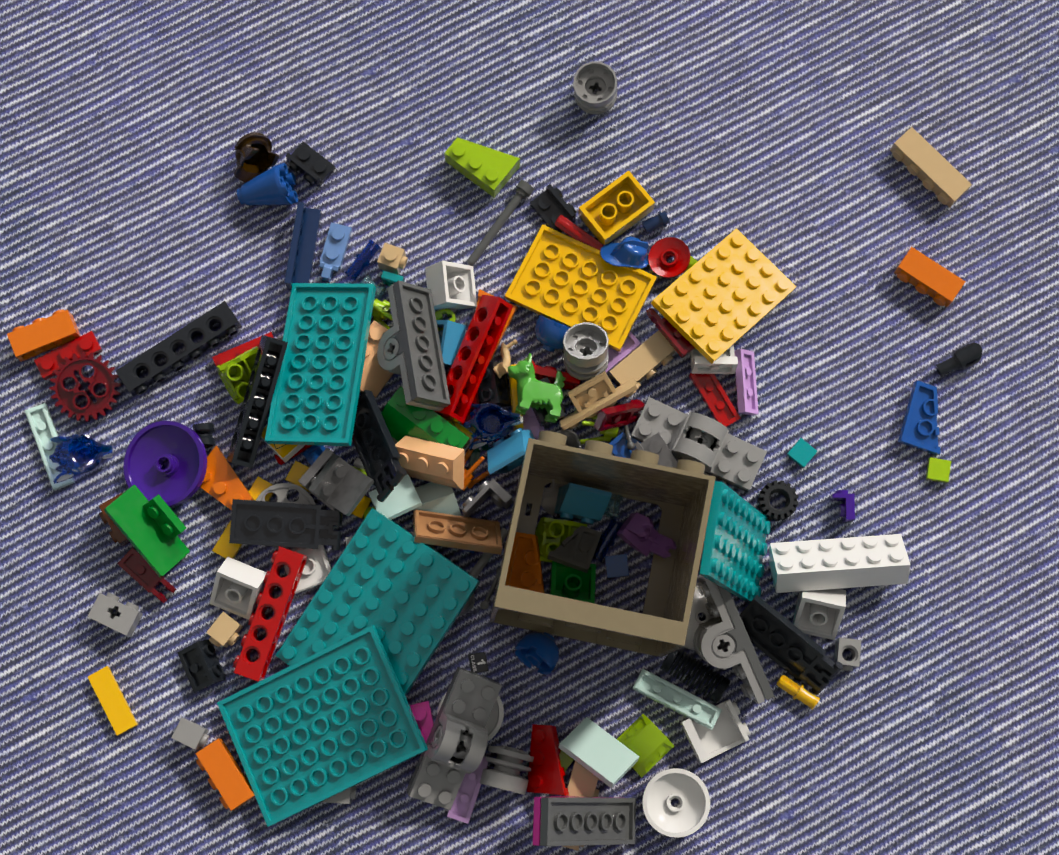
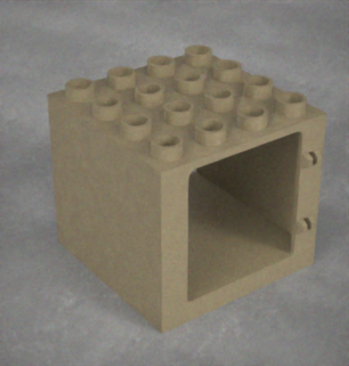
M540 431L538 440L529 438L520 470L489 622L541 633L546 632L550 635L657 657H663L685 646L716 477L705 475V465L692 460H678L677 466L671 468L658 465L659 455L648 451L632 450L630 458L613 456V446L605 442L587 440L584 449L566 446L567 436L557 432ZM552 479H554L555 484L566 485L573 483L611 492L612 496L655 504L660 507L661 517L658 533L672 539L676 543L677 548L669 549L670 557L662 558L653 554L642 613L505 585L515 533L535 535L543 490L547 484L552 483ZM527 503L532 504L530 516L525 515Z

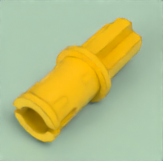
M782 675L777 681V686L792 695V699H798L812 710L817 705L820 698L803 688V684H797L786 675Z

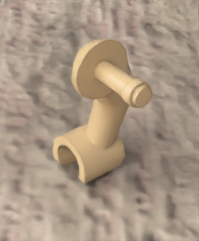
M516 339L507 345L504 342L501 344L502 362L493 368L499 379L505 373H508V367L511 365L509 348L518 343Z

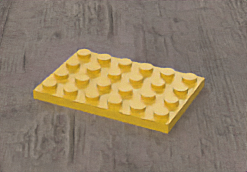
M542 224L505 294V299L539 315H543L550 320L553 319L558 323L567 325L570 328L579 323H594L602 327L607 333L609 347L620 352L657 277L641 269L613 266L602 259L600 250Z
M736 228L651 302V305L713 364L792 293L796 286Z

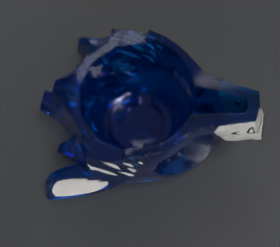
M472 404L471 408H474V410L470 412L471 419L465 422L463 427L474 432L471 435L472 438L479 439L470 445L469 449L471 451L507 436L514 425L524 423V417L518 413L508 412L496 404Z
M74 434L69 437L57 436L50 439L52 442L59 444L56 445L55 451L49 456V459L53 463H58L60 466L55 469L58 472H62L54 479V484L68 480L76 475L90 472L99 465L102 459L112 458V446L100 444L84 434Z

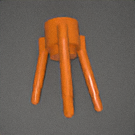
M478 437L475 438L464 456V466L474 450L472 447L479 441ZM483 456L468 471L464 468L463 491L467 487L471 489L476 483L490 475L487 470L473 479L472 473L484 460Z

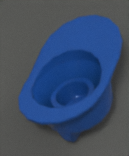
M629 236L620 243L603 245L600 249V255L604 261L613 266L642 269L646 268L649 264L647 257L649 245L647 242L641 241L636 237Z

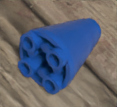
M285 163L275 165L241 185V188L237 189L238 200L242 205H291L297 203L298 195L294 190L296 177L293 172L289 173Z

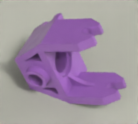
M637 512L631 513L616 533L625 543L646 557L650 552L662 558L670 557L669 549L677 548L676 543L672 539L659 534L653 528V521L650 518Z

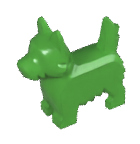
M531 353L528 354L525 360L519 361L515 366H509V377L517 380L518 405L515 413L525 415L530 407L532 409L534 407L536 409H539V407L541 409L545 408L548 415L545 416L544 421L555 423L561 414L562 388L565 385L563 383L565 378L562 376L561 371H557L553 384L537 380L535 378Z

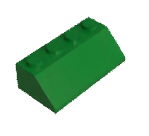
M402 386L398 388L381 412L391 437L397 442L407 435L465 449L470 443L468 436L435 411L406 404L404 388Z

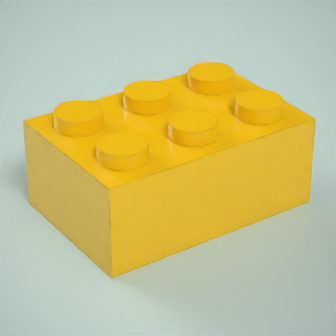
M627 171L580 206L578 216L598 241L606 245L654 210L655 202L631 172Z

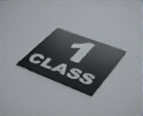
M485 652L468 654L471 672L481 673L489 671Z

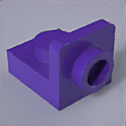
M836 490L830 496V501H843V504L839 505V516L843 517V523H852L855 520V494H848V490Z

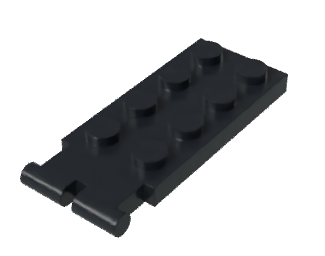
M364 390L358 398L352 440L367 476L374 480L372 485H375L378 492L377 500L384 502L394 490V487L407 474V471L401 467L398 461L401 457L372 391Z
M233 499L229 543L318 549V545H330L331 550H340L341 531H333V525L342 526L343 513L336 508L334 510H321V505Z
M758 595L740 613L751 643L799 682L801 680L805 681L812 687L811 690L815 695H818L829 684V680H832L843 669L842 663H835L825 655L826 650Z

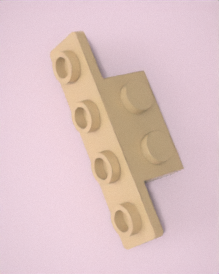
M604 371L567 392L568 396L577 410L559 421L563 430L573 429L585 418L590 419L596 416L601 409L614 406L617 400L622 397L633 395L639 388L636 380L633 378L615 388Z

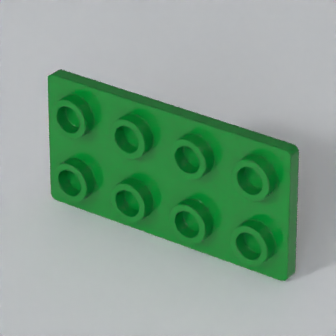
M133 485L104 509L105 513L159 577L164 576L190 552L177 536L186 529V526L159 494L148 501L137 486Z

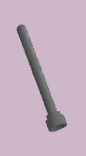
M520 180L516 186L515 196L468 258V265L473 266L521 200L530 197L534 188L529 183Z

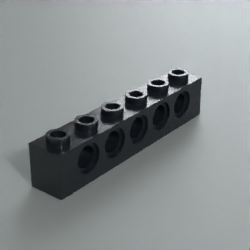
M224 301L117 369L116 373L132 396L136 394L141 395L148 390L150 385L158 384L165 380L166 375L172 371L177 372L181 370L189 360H196L201 357L202 352L206 349L218 346L221 343L220 340L238 333L239 328L242 326ZM214 324H221V328L218 331H212ZM203 335L201 342L194 343L195 336ZM180 346H184L185 351L182 354L177 355L175 353L176 349ZM167 358L165 365L157 366L159 359ZM147 369L148 375L145 378H139L140 372Z
M265 335L261 336L226 459L233 464L249 468L253 467L288 342Z

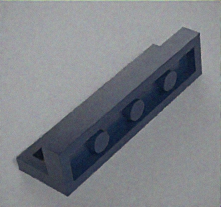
M298 202L284 282L287 290H292L293 283H310L322 212L318 209L306 208L304 202Z

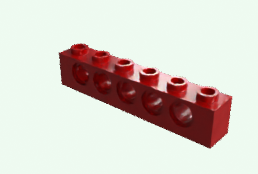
M481 296L446 378L451 405L441 411H435L446 420L464 423L513 308L512 305L500 297Z
M280 546L278 551H274L271 563H273L271 571H268L264 578V584L266 585L256 600L257 610L255 613H252L249 619V632L243 636L241 654L236 656L233 664L235 674L258 682L265 678L308 556ZM283 566H287L289 573L286 577L282 578L280 576V569ZM275 587H280L281 595L275 599L272 591ZM271 607L274 615L271 619L267 620L265 611ZM263 628L266 631V637L260 641L257 633ZM256 649L259 657L256 661L252 662L250 660V652Z

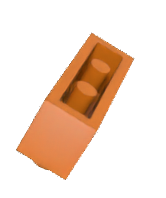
M913 247L910 248L894 271L901 281L909 282L915 286L918 292L929 295L936 304L946 307L952 303L966 282Z
M63 309L55 311L50 317L35 319L30 325L15 327L12 329V332L7 334L15 357L21 362L62 346L81 336L73 315L68 310Z
M218 738L195 753L198 757L196 760L198 766L202 771L206 770L210 776L208 778L209 784L214 790L218 789L222 797L219 799L225 809L230 808L231 811H235L255 797L249 781L222 739Z

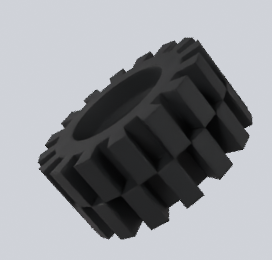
M775 480L766 484L760 491L757 504L759 503L758 508L769 520L783 521L795 512L798 506V494L796 495V489H792L790 483L786 484L784 483L785 481L777 482ZM781 493L784 495L786 504L783 508L776 509L770 504V496L772 494Z

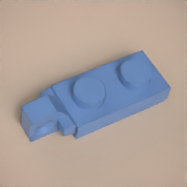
M331 222L320 258L319 267L323 268L322 280L331 282L333 272H338L341 269L352 232L351 227Z

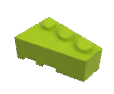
M458 137L444 153L445 162L493 198L497 196L520 168V158Z

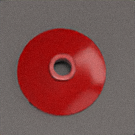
M675 237L660 239L651 247L648 255L652 271L663 278H673L681 275L689 266L691 258L688 246L682 240ZM673 257L674 261L672 263H668L667 259Z

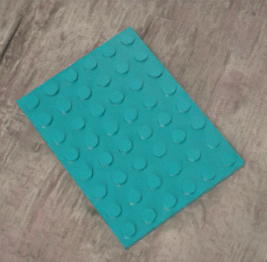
M372 508L275 656L291 666L373 625L378 632L406 697L480 584V581L428 545L414 542V536Z
M373 625L217 702L267 827L273 826L428 750L378 632Z

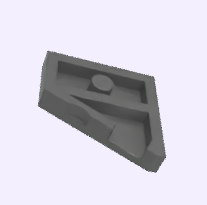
M581 525L574 531L572 536L563 540L559 547L554 551H550L547 559L588 573L602 532Z

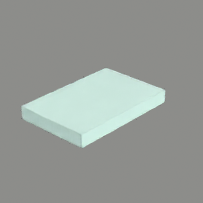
M588 717L559 744V748L610 788L639 759L637 754Z

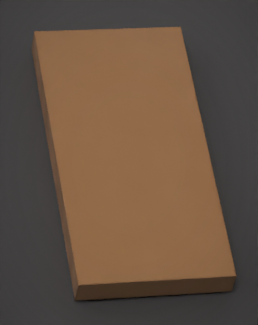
M414 509V542L501 555L503 548L500 522Z

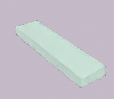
M43 403L25 410L52 489L58 490L75 483L73 476L57 482L61 476L70 475L72 472L60 440L54 439L58 437L47 404Z
M642 669L633 686V690L710 730L713 729L722 712V709L645 669Z

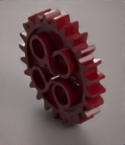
M82 352L81 358H78L73 353V360L65 357V365L58 363L61 370H53L57 377L50 379V381L55 383V386L49 387V390L56 393L51 398L58 399L55 403L56 407L63 406L61 413L69 411L68 418H72L76 414L77 421H80L82 416H84L86 422H89L90 416L98 420V413L106 416V408L111 411L113 410L110 403H118L114 399V395H121L120 392L116 391V388L120 387L121 384L115 382L119 376L112 374L116 370L115 367L108 368L109 360L102 363L103 356L99 355L95 359L94 353L91 352L87 358L85 352ZM92 366L94 374L86 378L83 371L86 367ZM74 371H78L85 383H90L88 389L96 398V403L92 401L88 392L81 390L83 385L75 376ZM73 378L76 385L73 389L68 390L65 387V382L67 379ZM99 384H104L106 392L98 396L95 388ZM80 396H86L88 400L87 405L83 408L77 405V400Z

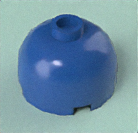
M539 315L535 325V336L543 344V349L554 353L555 349L563 350L564 335L570 327Z
M531 632L523 636L515 646V649H517L515 654L518 659L530 669L532 665L539 668L537 672L540 674H551L559 659V649L554 641L555 639L546 632Z

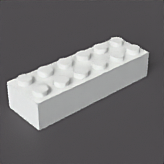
M901 534L770 543L769 565L776 593L908 584L910 562Z

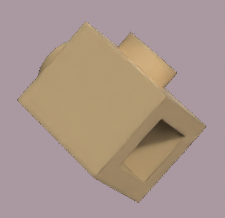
M384 243L377 260L378 267L381 270L399 275L401 269L404 270L408 257H406L405 249Z
M222 612L206 633L211 636L209 641L219 648L222 645L227 648L229 645L233 646L239 639L240 635L238 633L243 626L227 613Z

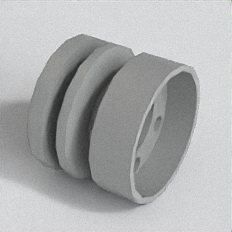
M595 61L583 64L577 70L573 81L574 98L577 105L589 114L600 115L609 111L617 100V77L614 70L605 63ZM595 89H598V90H599V91H597L596 94H593V92L595 91Z
M584 322L575 324L565 333L563 339V363L566 371L572 377L588 381L608 368L609 339L602 327L594 323Z
M503 745L489 746L488 751L496 753L497 757L496 759L486 757V761L494 764V769H483L480 784L525 795L529 780L519 775L520 771H531V768L522 766L523 760L533 763L534 757L528 755L523 750Z

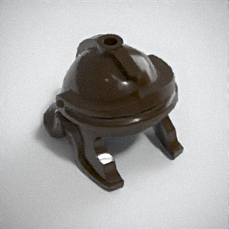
M251 132L239 139L236 146H234V150H236V164L238 166L234 176L240 181L248 182L276 165L279 155L271 152L272 144L269 138L262 133Z

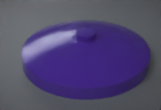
M158 421L146 426L134 436L126 450L123 467L126 483L129 488L136 485L148 501L159 494L169 507L178 506L186 502L200 488L206 474L207 454L202 440L195 431L178 422Z

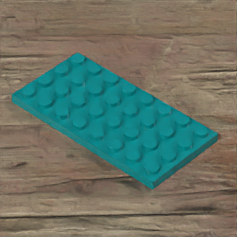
M292 284L282 340L288 342L272 397L265 435V442L267 444L351 446L376 291L374 284Z
M719 481L714 483L699 574L746 603H750L756 595L761 596L759 582L760 577L764 575V564L762 562L763 556L767 554V543L765 541L766 534L770 533V521L725 483Z

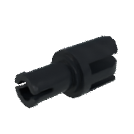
M973 342L953 351L951 358L935 365L940 377H943L957 368L963 371L978 363L982 357V347L978 343Z

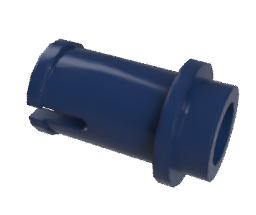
M659 211L658 215L641 223L645 232L649 234V232L662 226L667 227L670 221L665 211L662 213Z

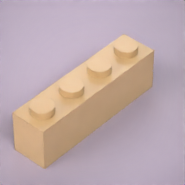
M913 127L907 130L890 149L893 157L897 161H902L907 166V170L912 175L917 176L922 181L923 186L928 190H932L937 195L938 200L949 208L972 186Z
M658 330L610 370L608 376L617 387L634 378L640 388V382L645 378L647 380L651 379L658 372L656 369L661 364L666 366L673 360L672 355L676 351Z
M574 761L567 786L569 796L598 797L599 790L596 789L598 780H601L577 761ZM563 846L573 850H579V846Z

